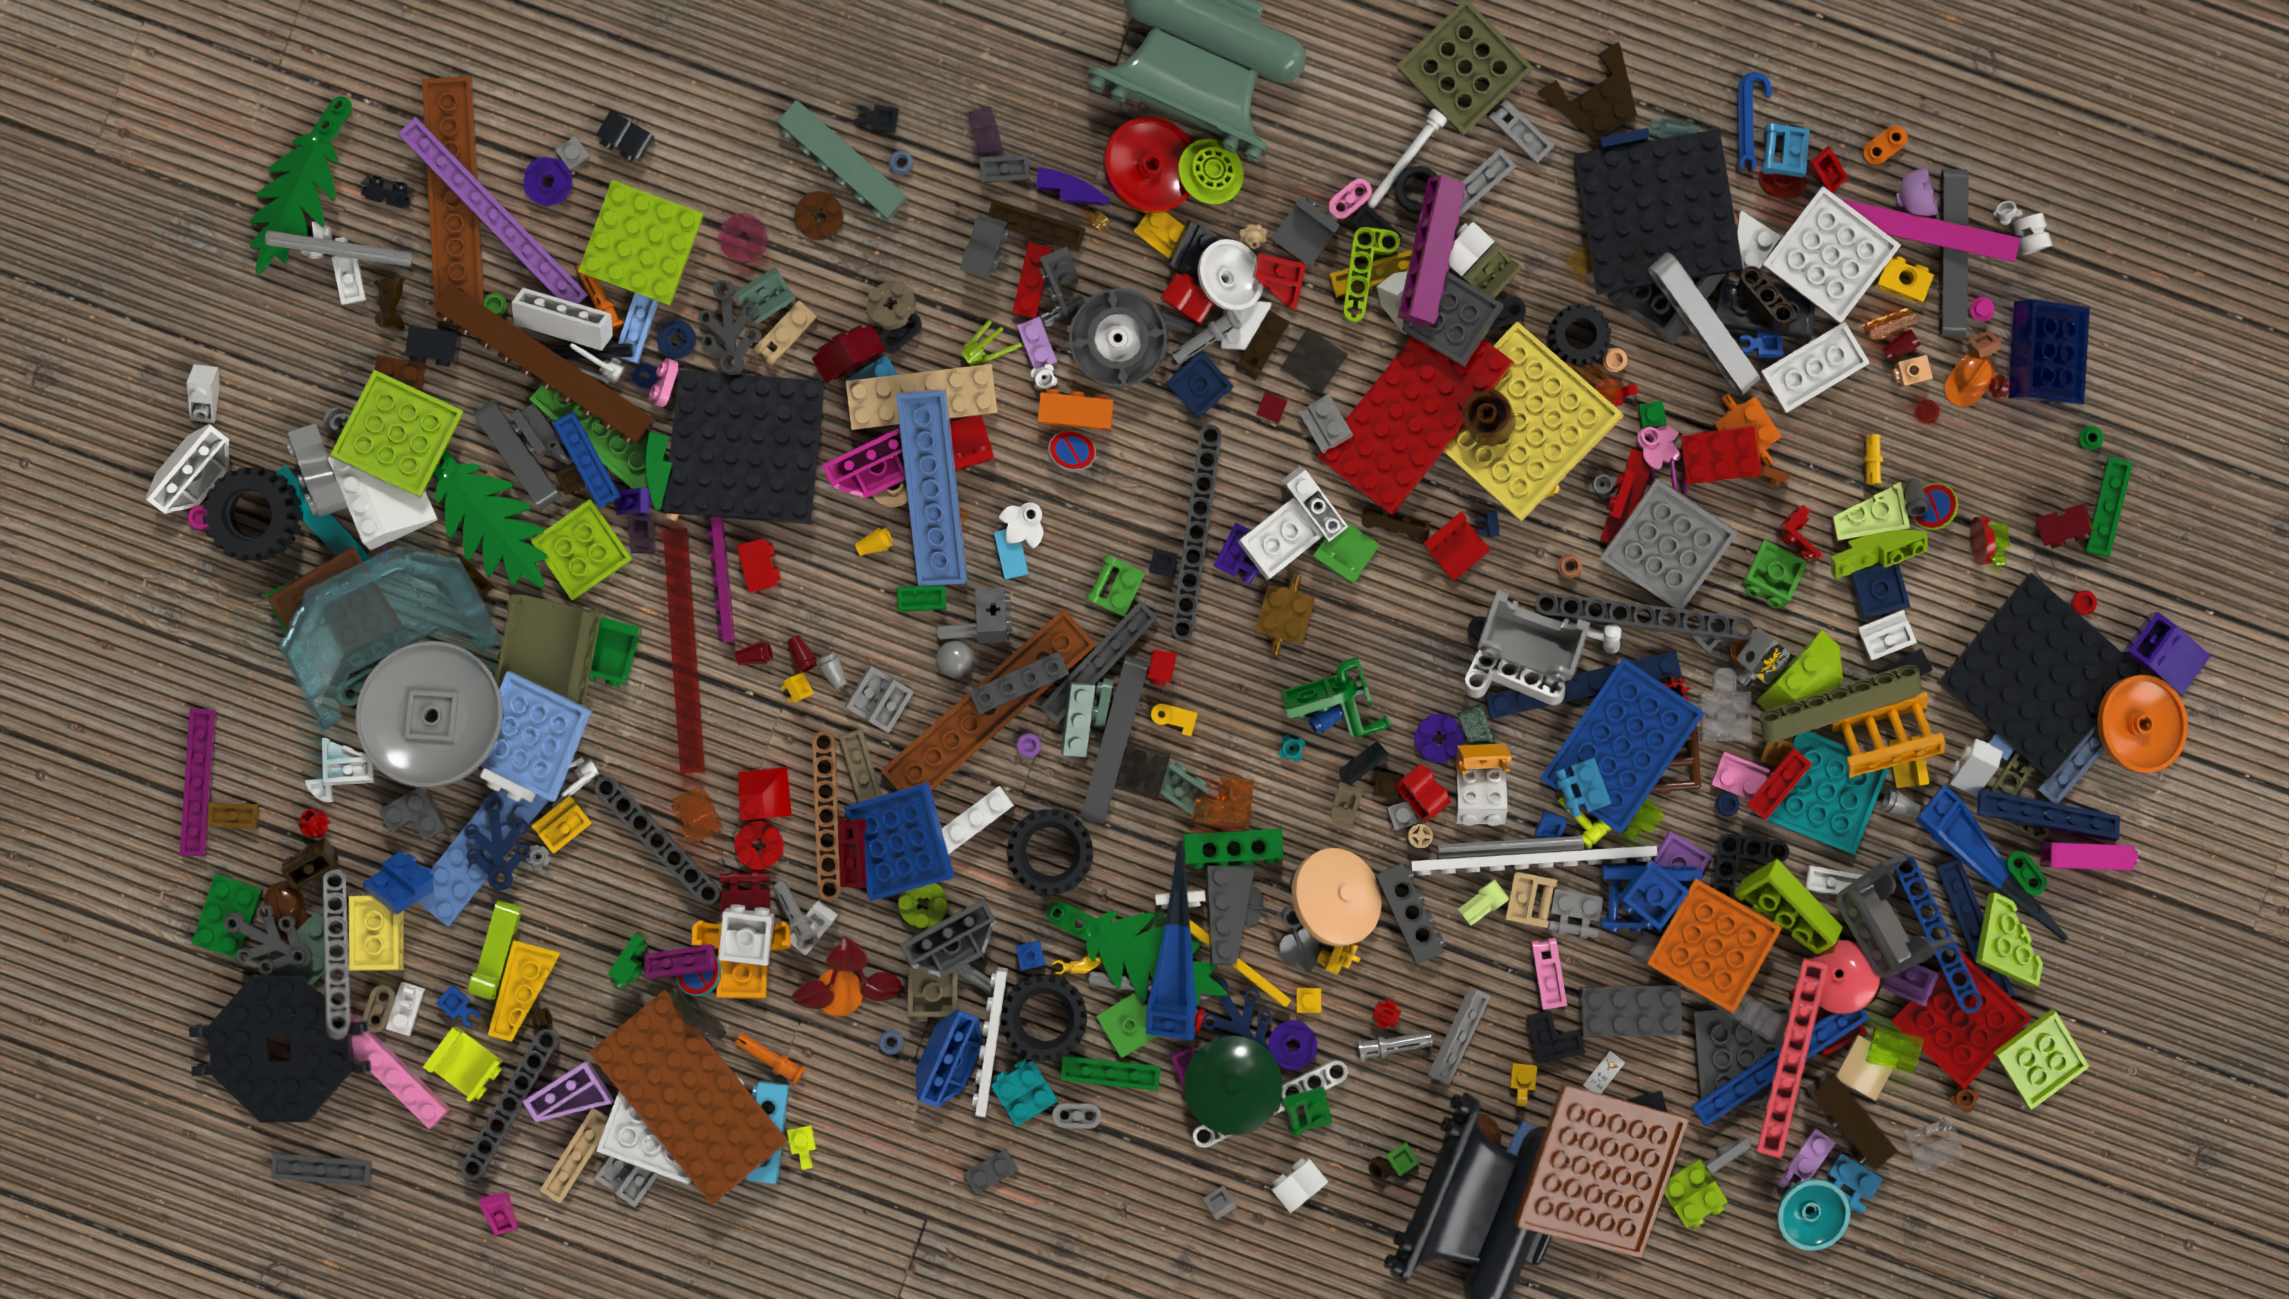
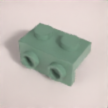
M776 267L734 292L743 307L746 304H754L759 308V315L755 319H751L754 324L767 319L771 314L788 306L789 303L795 300L794 295ZM752 307L748 310L749 315L753 313Z
M1169 762L1151 789L1192 816L1210 791L1206 787L1208 784L1198 776L1192 778L1186 774L1188 770L1181 764L1175 762L1173 765Z

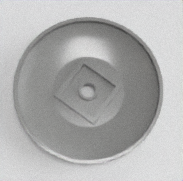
M426 641L407 645L384 658L366 679L356 708L358 737L371 762L385 775L395 781L421 788L449 785L474 772L487 759L495 747L503 721L501 693L493 674L487 666L464 648L438 641ZM431 710H436L438 712V719L433 723L427 722V713Z

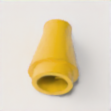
M878 528L862 540L856 542L855 546L859 555L863 556L889 550V547L893 546V540L887 528Z

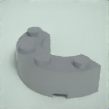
M316 423L287 432L290 442L286 443L290 457L295 456L301 474L297 475L301 489L307 488L308 494L304 496L312 515L317 514L319 518L346 509L345 497L327 459L328 456Z

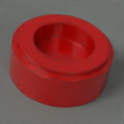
M2079 591L2073 595L2071 607L2079 615H2088L2096 609L2097 599L2090 591Z

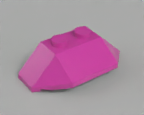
M900 428L822 464L831 486L859 497L867 498L905 480Z

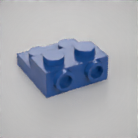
M400 851L382 863V870L363 882V889L394 914L398 915L434 891V874L430 868L420 867L412 854L405 855Z
M1650 860L1636 879L1632 878L1618 896V899L1622 901L1620 906L1631 915L1633 912H1636L1641 917L1638 921L1646 928L1651 929L1653 926L1660 930L1690 891Z

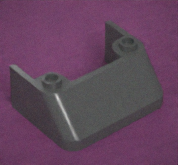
M1905 856L1882 861L1841 890L1836 897L1838 909L1873 971L1880 978L1892 977L1929 959L1953 942L1952 937L1935 942H1930L1924 936H1917L1910 940L1889 904L1887 898L1896 889V882L1891 871L1907 860Z

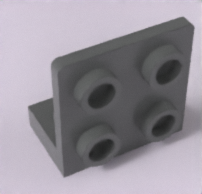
M1066 246L1040 257L1043 267L1039 268L1057 313L1062 311L1065 319L1070 316L1058 286L1068 284L1073 279L1078 278L1071 254Z

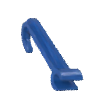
M1751 72L1743 76L1737 88L1738 161L1736 163V170L1738 173L1744 169V162L1749 166L1748 173H1751L1757 165L1756 158L1754 157L1753 83L1756 81L1761 82L1764 87L1765 97L1770 98L1772 96L1771 82L1765 75L1758 72Z

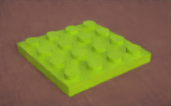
M612 180L578 272L671 306L705 214Z
M373 370L330 457L421 499L464 411Z

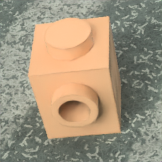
M1927 355L1897 362L1894 364L1895 369H1892L1894 381L1899 383L1900 388L1933 379Z

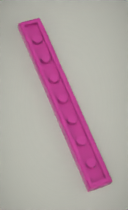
M1841 199L1889 236L2015 263L2021 238Z

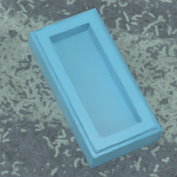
M1006 529L994 532L1005 580L1029 575L1022 543L1008 544L1006 542Z

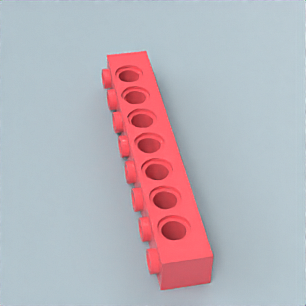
M1807 958L1802 959L1756 1148L1757 1152L1782 1158L1828 969L1827 963Z

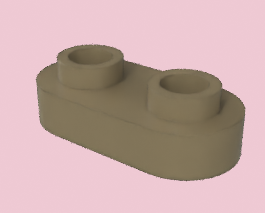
M378 985L371 991L362 1017V1021H368L369 1032H380L387 1026L396 999V992L390 985ZM382 992H386L388 994V999L386 1001H383L380 998ZM374 1015L379 1016V1024L373 1023L372 1018Z

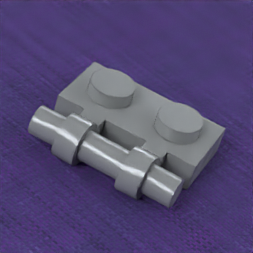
M1554 889L1550 913L1559 914L1560 917L1559 922H1549L1548 930L1557 931V934L1565 935L1566 933L1579 935V938L1587 939V937L1597 938L1598 928L1589 927L1590 920L1600 921L1604 897ZM1568 916L1582 918L1581 925L1568 924Z

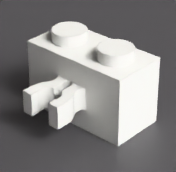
M1976 739L1971 746L1967 745L1961 754V760H1956L1952 765L1950 773L1953 776L1950 784L1977 797L1978 792L1985 787L1997 771L2003 751L1985 741Z

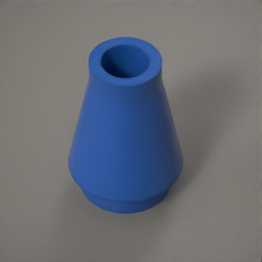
M1337 704L1331 706L1326 711L1311 712L1307 719L1316 734L1324 733L1340 718L1344 717L1342 706Z

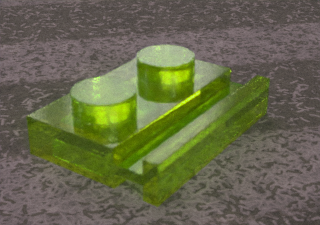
M1874 1026L1866 1061L1876 1065L1915 1073L1916 1063H1918L1924 1039L1919 1036Z

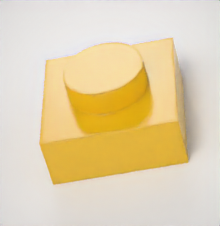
M1296 988V1012L1321 1013V988Z

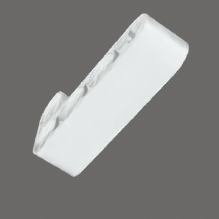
M1480 650L1477 652L1465 678L1466 692L1473 698L1482 697L1487 692L1491 681H1495L1550 705H1558L1565 696V683L1553 681L1550 676L1497 657H1485L1481 654ZM1483 659H1489L1493 663L1489 666H1483L1480 662ZM1510 668L1515 673L1508 676L1503 673V670ZM1534 678L1538 682L1534 685H1529L1525 680ZM1473 680H1479L1483 683L1480 687L1470 685ZM1554 688L1558 689V691H1555L1554 694L1550 693V691H1553Z

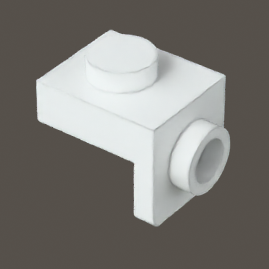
M316 221L312 222L313 238L332 240L330 227H327L326 224L324 227H321ZM301 250V253L308 256V259L323 257L322 253Z

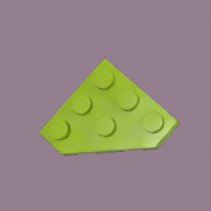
M1995 892L1989 893L1976 962L2032 988L2038 987L2043 963L2040 956L2035 955L2030 945L2032 939L2025 924L2020 923L2015 913L2018 909L2014 901Z

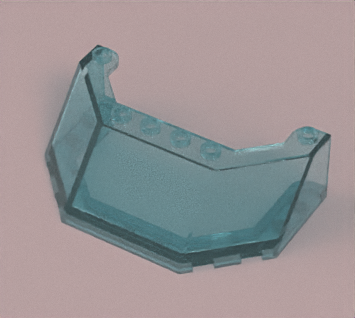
M395 546L308 588L303 596L304 601L300 609L296 610L289 624L290 629L286 637H282L278 646L307 704L323 731L335 725L341 718V711L336 701L349 675L390 655L396 650L410 645L438 630L471 636L476 647L480 649L491 648L502 641L487 608L459 557H440L433 552L422 550L413 552L406 550L405 547Z

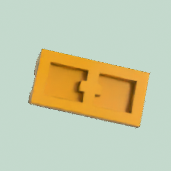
M1505 743L1457 746L1456 769L1459 770L1460 774H1467L1466 769L1501 768L1503 772H1509L1510 769L1507 762L1511 761L1512 755Z

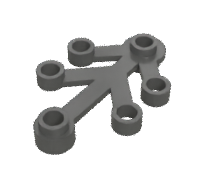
M719 280L714 284L713 293L715 297L721 299L723 325L716 320L714 312L704 310L699 314V321L701 324L710 327L725 341L726 350L718 345V339L714 335H704L701 339V345L703 348L711 350L720 358V366L726 374L736 375L744 367L743 356L752 343L760 341L761 332L756 328L747 329L744 334L745 338L737 348L735 340L749 320L755 319L759 315V308L754 304L744 305L741 315L734 323L731 298L734 296L735 287L730 281ZM726 286H728L727 294L724 293V289ZM750 307L753 308V313L751 315L748 314V310ZM706 314H709L710 317L708 322L705 321ZM754 331L755 338L752 340L751 333ZM709 338H711L712 344L710 346H708L707 344ZM733 359H735V366H734V367H732V365H731V361H732Z
M268 904L262 905L257 909V916L264 921L268 934L247 924L244 915L240 912H232L225 917L224 927L227 931L231 933L239 931L264 943L250 949L243 948L239 950L236 955L238 962L246 964L255 957L276 950L286 954L274 960L265 959L261 961L258 969L264 975H268L274 969L288 964L296 968H303L311 962L312 952L307 945L300 943L295 929V919L292 916L286 915L279 920V927L281 930L286 931L290 945L281 940L273 918V908ZM263 908L268 910V916L262 914ZM230 919L236 921V927L230 925ZM285 919H288L290 921V927H286L283 922ZM242 952H246L248 954L247 960H244L242 958ZM296 952L302 954V960H298L295 957ZM264 963H268L270 965L269 971L263 968Z

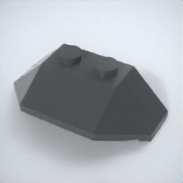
M985 899L915 934L899 946L911 968L942 978L984 955L996 920Z

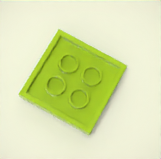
M589 499L553 524L544 533L530 540L534 547L548 555V559L544 560L572 601L633 560L592 499Z
M2053 1009L1993 1052L2023 1102L2030 1110L2041 1104L2090 1067L2059 1015Z

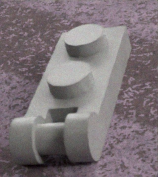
M1504 100L1500 104L1501 108L1496 113L1492 112L1488 119L1533 162L1538 164L1554 145L1510 102ZM1507 114L1513 118L1508 124L1503 120Z

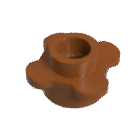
M1958 1085L1957 1092L1954 1096L1950 1097V1103L1961 1107L1963 1112L1969 1113L1972 1111V1106L1979 1099V1093L1971 1091L1967 1087L1963 1089ZM1963 1096L1967 1097L1965 1101L1962 1099Z

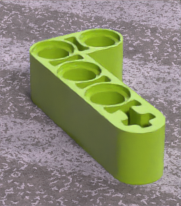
M1362 227L1355 232L1352 240L1342 311L1343 318L1347 323L1357 324L1363 319L1366 312L1373 255H1392L1397 251L1400 238L1395 232ZM1360 234H1367L1371 239V243L1361 245L1357 237ZM1385 237L1392 238L1395 246L1391 249L1383 247L1382 239ZM1355 259H1365L1367 267L1363 270L1357 269L1354 265ZM1360 282L1364 286V291L1360 294L1354 293L1351 290V284ZM1354 300H1358L1356 309L1360 312V314L1356 315V318L1351 317V313L1347 312V310H1351Z
M501 900L497 901L477 971L473 973L469 983V994L490 1000L497 998L512 942L520 921L522 906Z

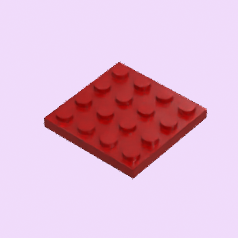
M1959 951L1981 997V1007L1975 1013H1966L1960 1008L1942 968L1937 971L1939 976L1932 993L1926 1001L1927 1005L1923 1006L1910 1000L1893 1017L1891 1022L1965 1089L1995 1057L1993 1052L2011 1040L2032 1017ZM1954 953L1945 963L1954 962L1956 954ZM1960 972L1955 973L1952 977V982L1956 986H1963L1967 981L1965 974ZM1967 995L1963 999V1005L1969 1009L1976 1007L1978 1002L1973 995Z

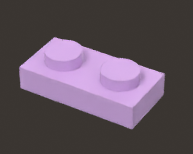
M1040 317L1017 325L1033 368L1039 369L1047 363L1051 365L1057 363Z

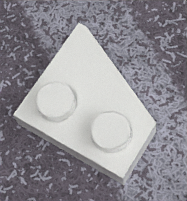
M1256 302L1247 309L1233 311L1238 317L1242 328L1239 330L1235 329L1227 334L1225 339L1221 341V349L1245 350L1271 308V302ZM1224 309V311H1223V316H1225V315L1227 314L1226 312H1227L1228 310H1225V309Z

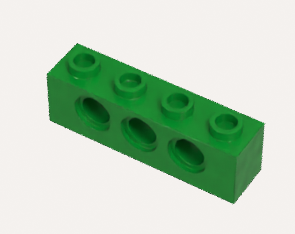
M1282 829L1184 834L1185 864H1190L1191 868H1204L1205 863L1215 862V866L1222 867L1230 866V861H1239L1240 865H1254V860L1264 859V864L1279 863L1278 858H1284ZM1256 840H1261L1265 844V850L1261 854H1255L1251 850V845ZM1232 841L1238 842L1241 846L1240 853L1235 856L1229 855L1227 852V845ZM1206 843H1213L1216 846L1214 856L1206 857L1202 853V848Z

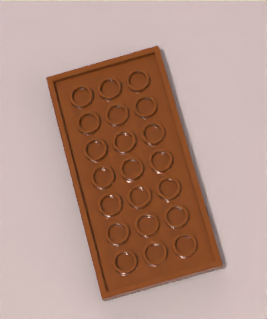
M667 990L662 991L588 1052L711 1205L715 1204L789 1142Z

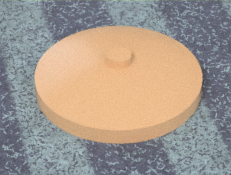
M1328 848L1310 855L1299 865L1292 883V902L1300 923L1310 935L1320 942L1331 946H1348L1363 940L1375 928L1381 913L1380 887L1374 873L1360 857L1344 849Z

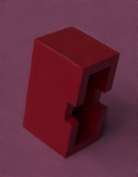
M2086 503L2064 509L2065 514L2061 516L2054 512L2035 518L2044 546L2051 545V548L2054 549L2066 545V539L2074 537L2076 542L2090 537L2089 532L2094 531Z

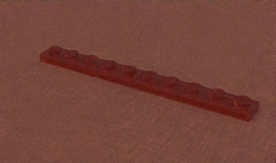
M688 528L663 530L680 774L706 772L689 531Z

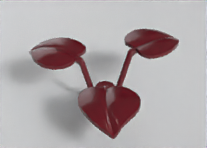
M844 936L841 942L826 957L827 965L833 969L829 984L825 985L820 980L807 982L793 993L792 1001L810 1009H822L829 1006L835 998L833 991L830 989L833 988L838 971H858L861 981L865 983L861 986L860 993L865 998L873 1001L890 1000L904 991V986H902L900 980L895 975L888 972L874 973L867 979L862 971L868 964L866 953L857 943Z

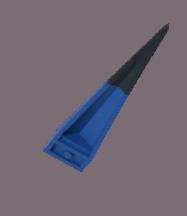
M1945 784L1941 786L1915 820L1932 835L1931 838L2010 900H2013L2015 904L2060 939L2067 940L2068 936L2032 895L2026 894L2007 871L2005 860L1983 832L1963 800Z
M1179 840L1162 943L1146 1009V1034L1192 1040L1194 1039V1018L1197 1009L1184 842Z

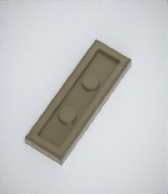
M863 729L838 735L858 803L882 796Z

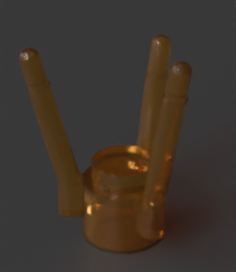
M1565 362L1575 372L1598 384L1596 390L1608 401L1613 403L1617 400L1622 388L1619 381L1612 379L1594 364H1590L1589 367L1603 379H1599L1583 369Z

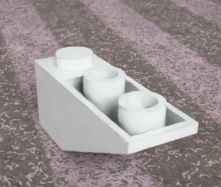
M1299 466L1281 480L1292 497L1297 500L1329 542L1348 528L1347 524L1306 469Z

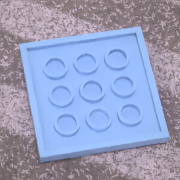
M507 671L499 689L503 703L501 731L495 747L480 766L550 801H556L592 710L520 675Z

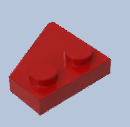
M1258 253L1253 278L1288 308L1296 310L1306 264Z

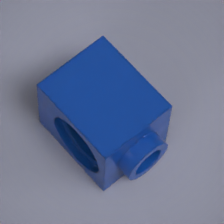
M1040 940L1016 946L1021 971L1046 964Z

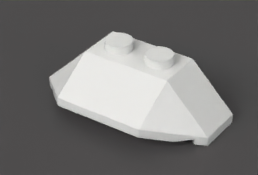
M210 424L189 434L156 472L145 499L164 514L199 506L207 496L209 489L215 487L214 482L218 478H222L229 470V439Z

